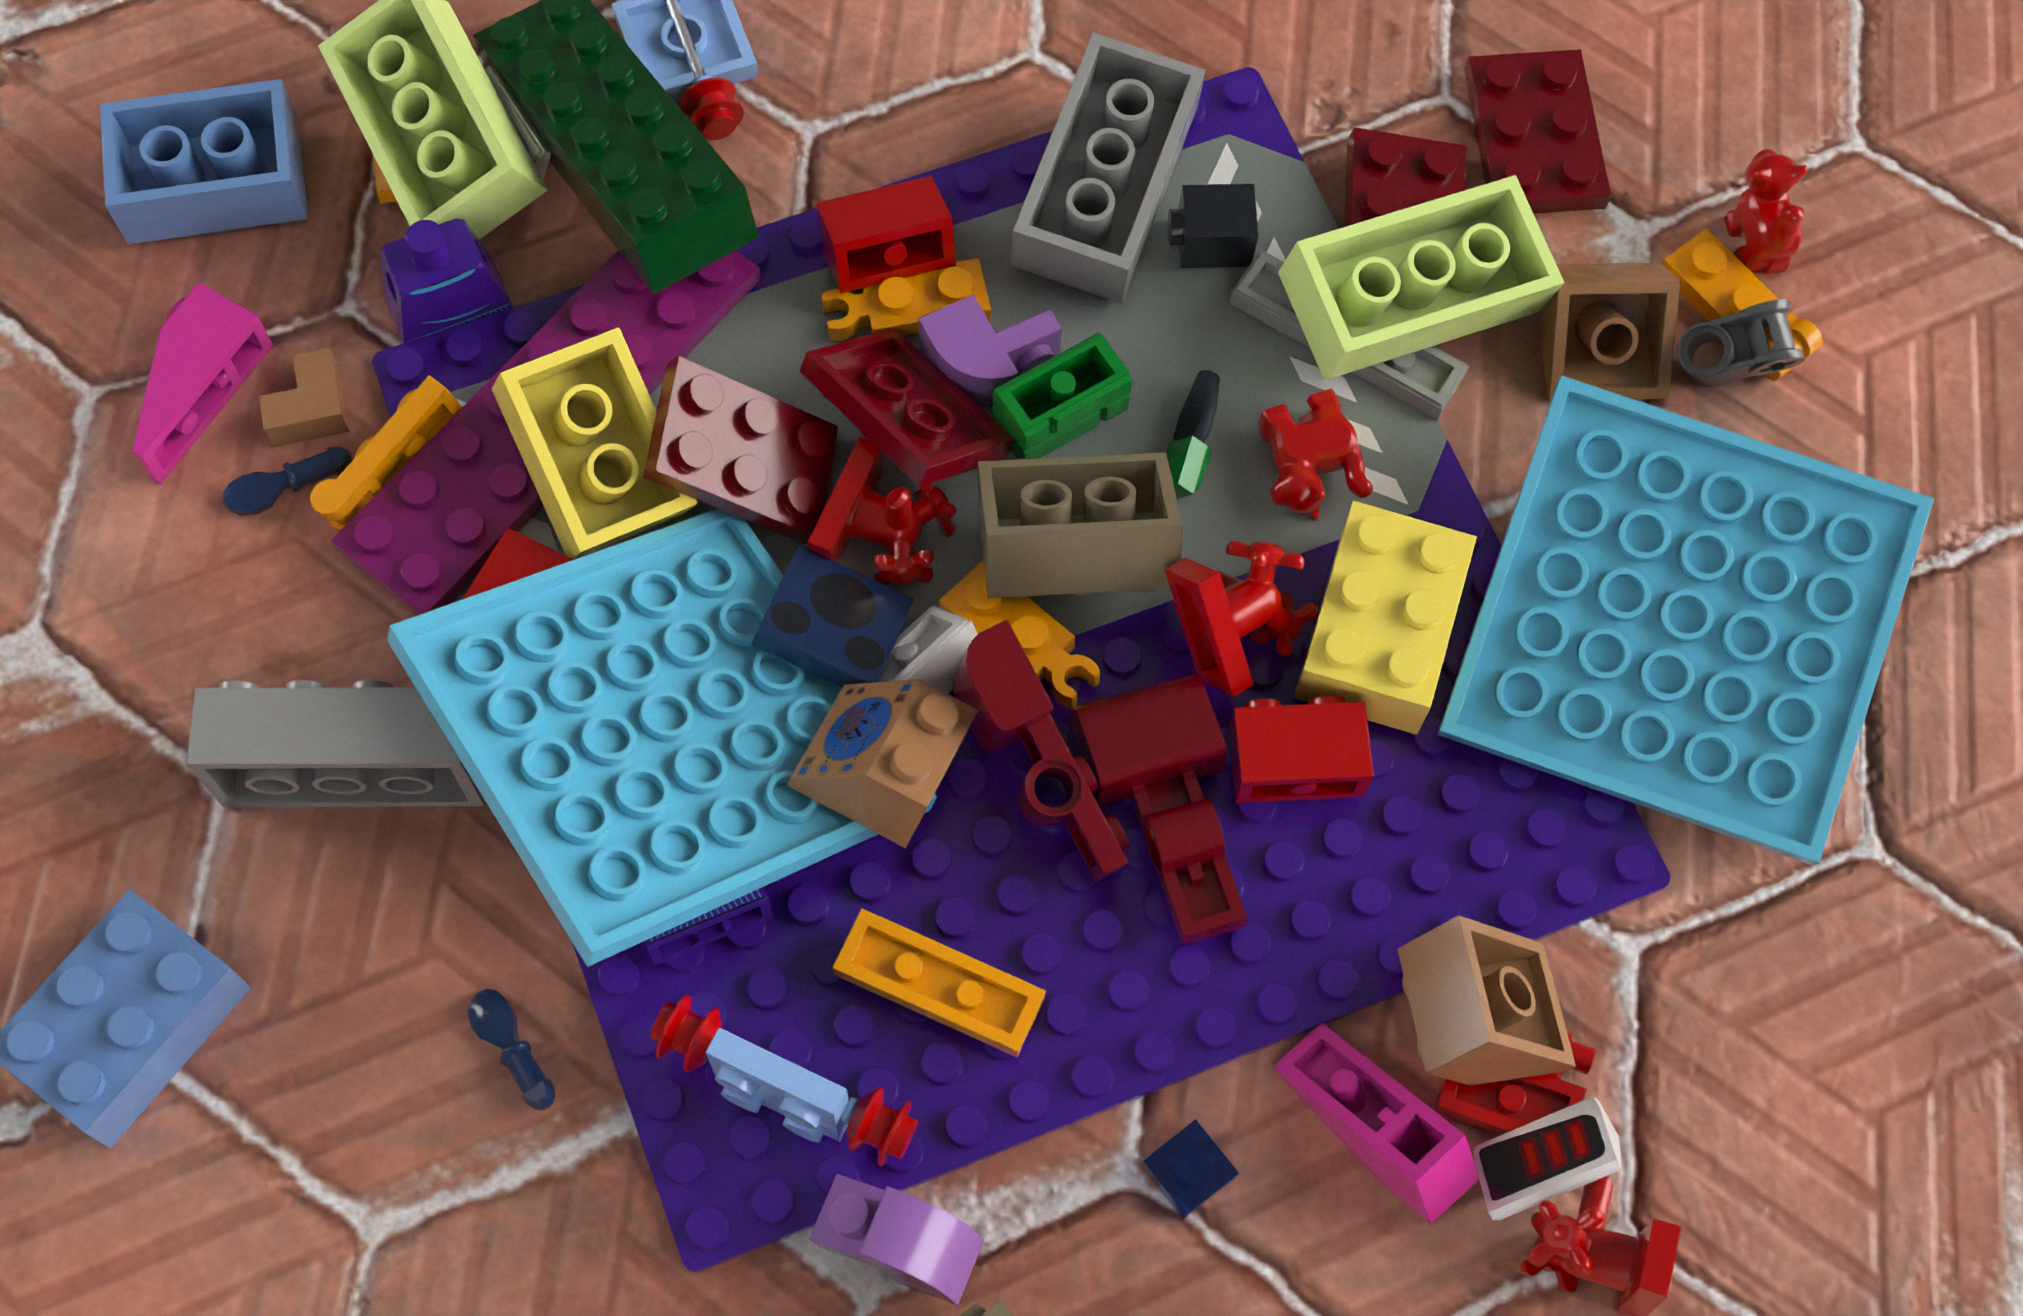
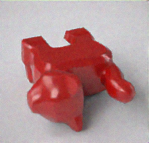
M1772 149L1762 150L1755 155L1745 170V178L1749 188L1741 194L1736 210L1728 211L1724 217L1729 236L1740 237L1744 232L1747 240L1746 245L1740 246L1734 252V255L1752 273L1764 272L1765 275L1785 272L1790 265L1791 256L1797 252L1801 244L1802 229L1800 222L1805 214L1803 208L1791 204L1787 192L1808 172L1807 165L1797 166L1789 157L1777 154Z
M1331 388L1312 394L1307 398L1306 401L1312 410L1298 418L1300 424L1294 422L1285 404L1263 410L1258 421L1260 427L1259 434L1263 441L1270 443L1273 462L1279 471L1275 483L1270 487L1272 501L1276 506H1285L1296 514L1307 513L1313 521L1318 520L1320 505L1325 498L1323 483L1318 474L1344 469L1346 485L1355 496L1367 498L1373 491V485L1365 475L1364 460L1357 444L1355 429L1340 411L1341 405L1334 390Z

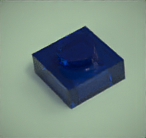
M1196 1119L1143 1160L1141 1164L1142 1168L1183 1220L1234 1181L1239 1175L1236 1168Z

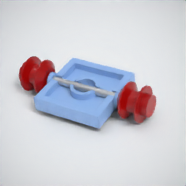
M622 0L612 3L614 17L624 42L674 101L679 100L681 110L689 116V120L704 138L720 140L732 134L744 116L742 105L734 100L736 95L734 84L759 77L756 59L733 0Z
M689 994L683 996L678 1004L668 1001L659 1012L653 1024L650 1039L658 1042L655 1053L656 1058L662 1059L672 1050H675L684 1055L683 1070L687 1073L704 1065L709 1060L715 1080L724 1087L721 1095L725 1099L754 1113H758L761 1105H764L786 1116L782 1123L783 1126L807 1140L819 1143L823 1135H826L840 1142L846 1131L849 1151L854 1153L865 1143L878 1149V1165L882 1167L890 1155L901 1160L915 1134L919 1121L909 1117L912 1107L911 1101L908 1100L897 1110L884 1105V1088L882 1087L864 1095L860 1102L854 1097L849 1100L846 1088L722 1029L721 1015L718 1008H713L703 1017L693 1013L692 996Z

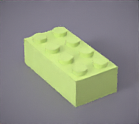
M378 0L318 45L410 226L420 220H431L437 224H442L456 218L464 219L478 239H481L548 191L453 9L446 0Z
M1516 175L1297 241L1278 271L1324 381L1538 313L1565 284Z

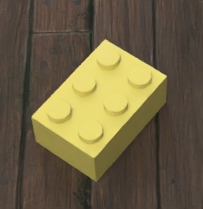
M619 327L499 374L491 389L566 556L575 560L679 518L698 504L696 499L643 478L657 411Z
M1353 500L1341 533L1319 614L1293 698L1309 702L1317 697L1334 695L1344 697L1346 702H1365L1368 721L1417 735L1432 705L1477 536Z

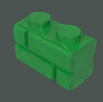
M1098 332L994 389L992 418L1015 439L1011 450L1017 459L1042 458L1099 425L1100 420L1108 421L1128 410L1129 393H1131L1133 379L1107 340Z

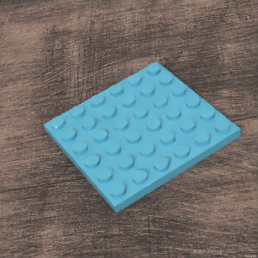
M1561 375L1556 384L1437 735L1810 865L1818 864L1823 854L1934 498Z
M721 509L709 511L389 626L387 642L587 967L878 835L876 832L787 786L791 775L842 687L751 645L784 575L745 519ZM935 794L932 800L930 801L925 813L931 810L935 800L937 799V796Z

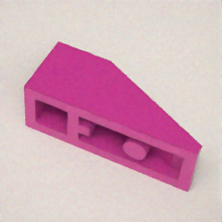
M200 282L197 283L186 298L180 299L172 306L167 315L166 322L160 328L132 453L149 478L160 485L273 347L263 324L256 314Z
M1324 1023L1319 1024L1274 1065L1279 1076L1387 1189L1429 1224L1432 1225L1479 1180L1466 1135Z

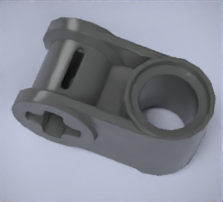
M1778 299L1759 303L1745 308L1738 313L1698 323L1688 328L1680 337L1677 345V357L1681 366L1697 384L1713 387L1751 376L1780 372L1804 362L1805 356L1803 350L1796 348L1787 317L1792 311L1790 301ZM1768 327L1770 328L1774 343L1772 348L1769 346L1766 328ZM1707 342L1721 343L1724 346V355L1717 365L1704 369L1693 365V356L1701 345Z

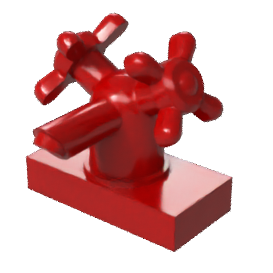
M859 436L808 540V549L839 563L850 539L857 537L889 549L890 556L881 554L874 557V565L880 570V572L874 574V580L886 586L892 582L906 584L916 580L922 583H929L933 579V570L927 566L933 562V551L923 550L915 554L914 545L920 538L922 527L933 519H936L945 537L951 536L955 532V524L951 517L956 514V507L953 503L949 502L947 496L939 487L933 486V483L919 487L920 489L913 493L916 501L912 504L911 492L907 488H896L889 492L887 496L874 491L883 473V452L872 441Z
M1238 541L1228 543L1226 554L1251 560L1249 576L1244 580L1235 578L1222 571L1213 570L1188 558H1183L1164 568L1197 674L1203 682L1233 697L1254 685L1240 641L1241 638L1253 632L1251 639L1260 645L1266 644L1275 638L1277 640V652L1285 657L1290 656L1294 649L1292 640L1301 633L1304 622L1314 620L1319 614L1318 607L1312 602L1295 610L1293 608V597L1288 592L1280 594L1277 586L1273 583L1276 565L1303 569L1304 558L1298 553H1286L1280 546L1271 542H1253L1250 545Z
M1609 1176L1584 1185L1577 1219L1568 1215H1561L1558 1207L1549 1200L1542 1201L1539 1204L1540 1212H1536L1531 1216V1224L1539 1237L1535 1241L1534 1248L1529 1252L1528 1259L1521 1263L1520 1269L1524 1275L1535 1276L1542 1270L1555 1272L1559 1287L1565 1292H1575L1577 1290L1578 1282L1576 1277L1619 1290L1621 1293L1617 1311L1632 1316H1648L1668 1298L1682 1226L1653 1218L1640 1234L1637 1233L1635 1237L1604 1229L1613 1190V1184Z

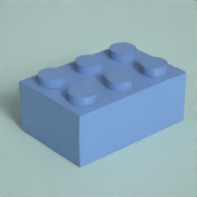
M282 79L100 104L105 206L128 245L308 219L300 123Z
M129 888L0 1030V1065L82 1132L111 1149L250 991L251 987L228 965Z

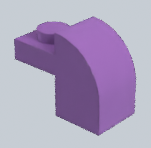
M974 294L919 318L920 351L979 406L993 407L994 389L1060 354L1062 328L1051 309L998 333H995Z
M839 1174L834 1179L809 1240L821 1248L880 1269L898 1284L955 1305L959 1304L984 1242V1239L966 1223L930 1203L888 1186L886 1190Z

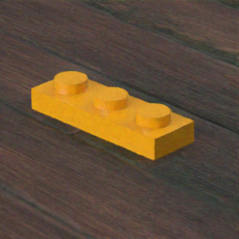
M862 908L832 967L833 975L1017 1058L1046 994L1044 989Z

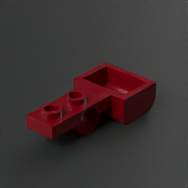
M1005 620L979 633L971 641L955 673L953 693L956 699L978 710L970 728L980 747L988 753H995L1021 741L1033 764L1021 780L1017 790V803L1022 814L1031 822L1042 826H1051L1063 821L1095 882L1118 871L1128 863L1123 851L1129 849V843L1124 830L1113 814L1103 815L1092 792L1098 790L1094 774L1081 755L1072 757L1050 715L1054 706L1009 621ZM1043 776H1050L1059 780L1066 790L1065 804L1056 808L1042 804L1035 795V780Z
M1194 673L1071 707L1070 722L1082 757L1088 763L1096 779L1098 790L1094 792L1098 804L1102 806L1131 798L1182 945L1246 927L1248 917L1225 856V841L1221 824L1209 798L1204 799L1197 780L1198 778L1223 772L1227 753L1223 734L1199 675Z

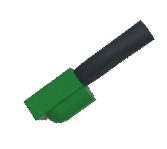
M1201 370L1198 372L1180 412L1173 435V442L1168 444L1166 450L1177 499L1192 495L1200 488L1211 451L1204 442L1209 436L1217 410L1220 377L1212 371Z

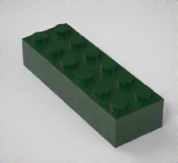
M541 0L473 34L485 69L488 66L494 67L550 150L551 156L549 161L653 295L759 238L744 184L590 0Z

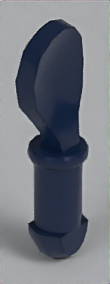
M328 447L325 452L293 464L289 462L284 463V470L280 472H253L242 475L229 483L223 492L224 505L230 512L241 516L260 514L271 508L286 488L292 487L294 492H298L300 487L335 474L339 476L352 462L351 453L343 447Z
M485 989L478 992L470 1001L468 1008L471 1028L480 1039L502 1048L503 1051L500 1054L499 1060L502 1065L507 1066L523 1092L522 1099L525 1103L536 1110L548 1109L554 1102V1085L550 1079H546L531 1054L529 1042L519 1040L517 1016L511 1004L496 990Z

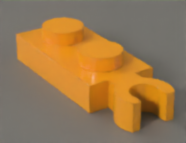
M979 258L957 261L956 266L906 278L890 277L881 284L862 288L861 294L854 295L849 291L840 293L839 289L828 290L821 294L824 313L843 311L847 314L842 319L827 321L829 340L833 341L847 340L853 337L860 328L870 327L871 334L896 328L903 336L919 334V318L973 294L989 322L991 321V306Z
M983 560L939 600L940 608L971 621L978 634L1008 620L1039 680L1041 681L1045 678L1051 683L1052 694L1055 700L1063 707L1071 709V707L1077 705V692L1065 683L1068 679L1072 677L1083 678L1094 688L1100 683V670L1092 659L1083 655L1069 654L1075 649V636L1030 598H987Z

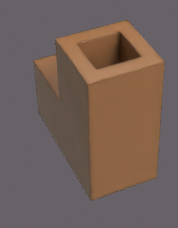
M330 347L292 355L297 388L259 396L263 428L273 447L350 431L340 369Z

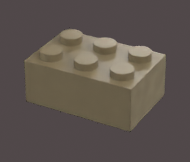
M1166 452L978 461V524L987 598L1008 597L1011 599H1023L1029 596L1058 594L1085 596L1097 592H1152L1157 589H1170L1164 568L1181 560L1183 524Z

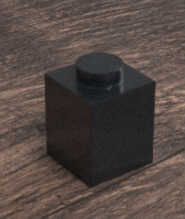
M1254 184L1182 185L1178 209H1169L1168 241L1169 245H1179L1181 268L1249 267L1252 263L1259 237Z

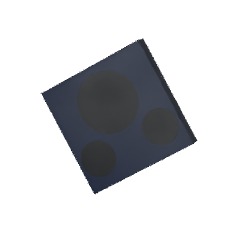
M799 544L751 645L842 688L845 684L879 682L914 598Z

